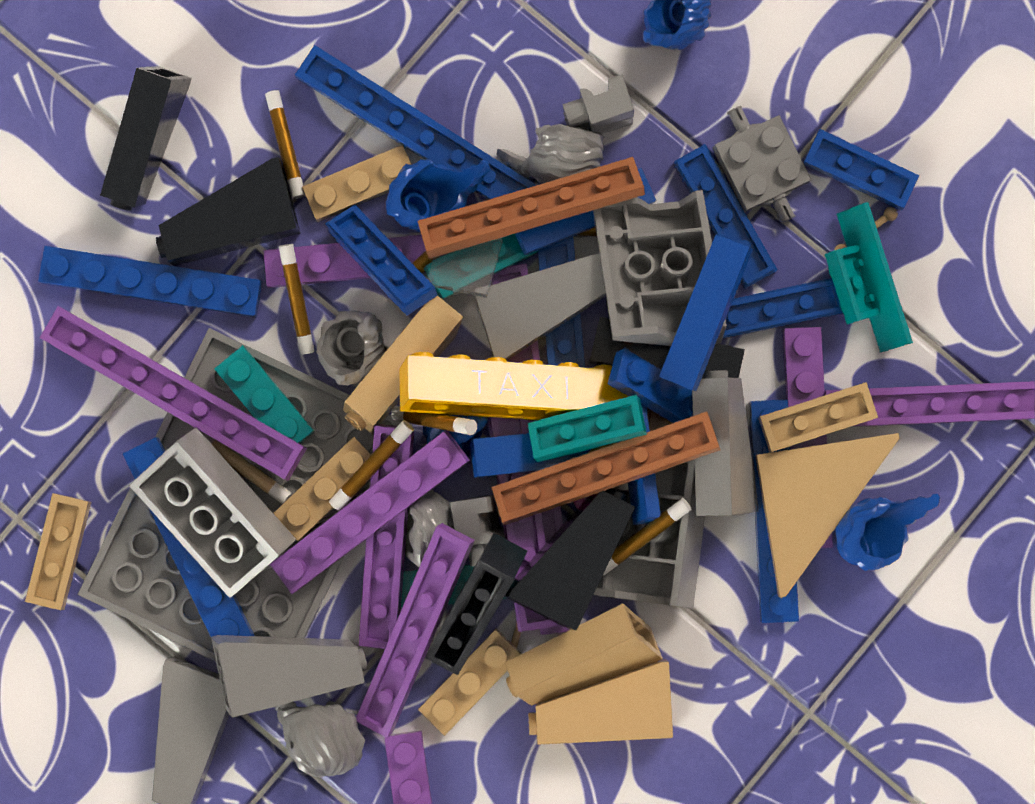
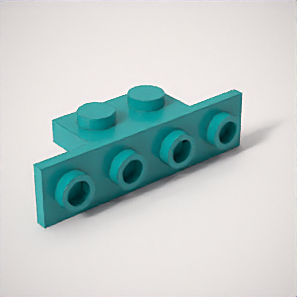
M865 202L837 213L836 215L847 247L826 253L825 258L846 324L869 318L880 353L913 343L869 203Z

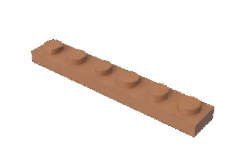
M633 157L425 218L419 220L418 224L428 258L431 259L645 195V191Z
M704 412L647 432V435L621 441L491 488L501 521L504 525L721 449L709 414Z

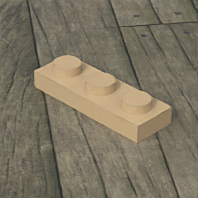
M401 145L302 186L316 221L320 222L344 212L353 205L358 206L389 193V184L398 177L402 167L405 164L411 165L404 146Z
M867 382L760 416L758 419L769 452H773L876 419L878 415Z
M353 437L273 514L297 541L302 540L334 509L330 505L329 500L371 456V453Z
M52 493L25 602L52 609L65 610L92 502Z
M495 629L468 657L459 674L452 673L418 710L445 736L508 671L505 662L522 653L498 629Z

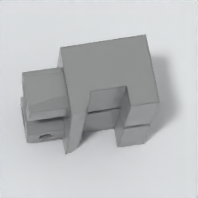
M623 75L608 79L607 92L594 96L590 90L583 88L580 89V99L563 104L564 118L569 127H580L604 134L633 124L634 108Z
M494 495L450 502L454 529L475 540L469 553L470 566L476 565L493 533L505 538L504 528L499 526L498 508Z

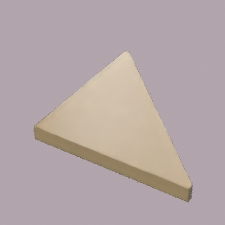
M899 433L755 455L778 597H786L898 442L900 439Z

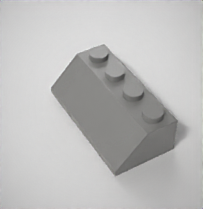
M197 427L177 440L129 485L229 598L235 595L296 540Z

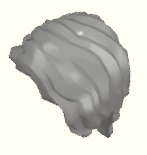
M562 124L544 125L535 130L539 140L536 142L535 147L530 150L531 153L528 158L516 155L505 149H497L496 153L502 161H505L508 167L518 170L520 174L526 173L540 184L600 167L604 150L602 141L605 136L600 132H592L580 127L573 128Z
M340 311L334 320L324 322L321 327V337L318 340L316 353L319 355V362L327 375L336 379L339 385L348 386L356 384L360 380L362 381L385 352L384 339L381 334L383 331L382 322L377 320L374 314L369 312L362 313L360 311Z
M430 490L414 502L408 510L405 555L418 567H420L436 526L443 523L454 529L450 502L440 494L435 493L434 490Z
M333 701L327 702L325 706L314 704L308 707H297L295 702L275 706L277 718L283 725V735L287 751L296 762L299 770L321 778L324 776L342 775L358 766L362 758L365 739L358 729L357 719L354 714L345 711L341 705Z

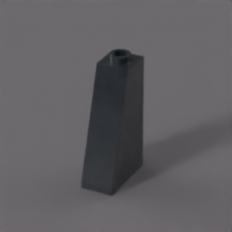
M159 66L136 68L100 196L111 199L110 204L112 206L131 211L132 207L135 208L146 204L192 78Z
M276 157L266 161L158 225L161 236L156 237V244L161 258H167L169 263L177 266L301 234L283 163L280 158Z
M613 488L588 496L515 577L504 597L567 629L576 631L635 509L634 506L625 502L627 496Z

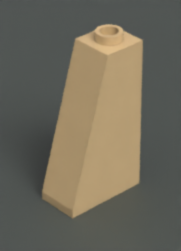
M439 296L424 304L346 399L343 411L347 413L345 419L357 430L362 431L365 428L372 434L374 426L381 424L393 407L400 402L399 368L406 357L416 352H429L434 357H439L455 339L463 316Z
M622 603L579 625L576 631L569 630L505 662L509 673L506 682L514 697H519L532 706L656 663L663 658L651 627Z
M660 660L639 669L535 704L536 712L528 713L529 735H537V745L673 738L669 662L667 660Z

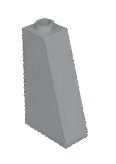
M597 253L474 290L475 300L493 357H502L506 360L511 359L604 298L606 293L600 254Z
M727 370L705 371V378L701 379L697 391L692 390L693 416L708 412L721 450L694 459L696 516H732L758 512V500L741 378H729Z
M216 635L211 637L225 707L232 718L365 683L362 671L367 670V661L362 648L358 649L350 640Z
M175 657L167 658L163 665L152 801L159 804H196L230 714L225 707L219 674Z

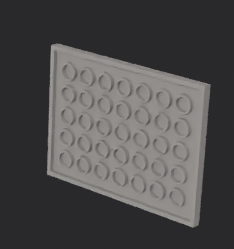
M211 328L208 329L184 378L252 416L214 370V368L243 345L315 431L300 443L307 450L289 481L284 480L234 451L292 493L291 496L353 437L372 454L374 432L371 434L365 428L359 431L345 419L347 413L343 411L344 402L350 396L349 394ZM167 412L155 437L160 439L166 451L177 440L192 431L194 427ZM388 414L381 424L398 426L401 421L393 420L391 415ZM238 473L272 513L282 505ZM371 478L345 506L370 488ZM130 487L78 595L216 662L211 636L148 506ZM333 509L307 535H309L311 532H313L315 529H317L319 526H321L324 522H326L339 511ZM295 540V541H294L284 552H282L277 558H279L281 555H283L286 551H288L290 548H292L294 545H296V544H297L298 542H300V541ZM345 555L293 594L290 593L270 564L241 588L235 596L254 635L261 637L305 638Z

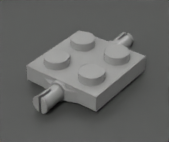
M742 106L728 111L727 114L730 116L736 132L732 137L715 144L712 149L744 212L761 205L773 204L781 223L796 217L786 197L793 190L808 184L811 178L780 115L763 123L750 125L742 110Z

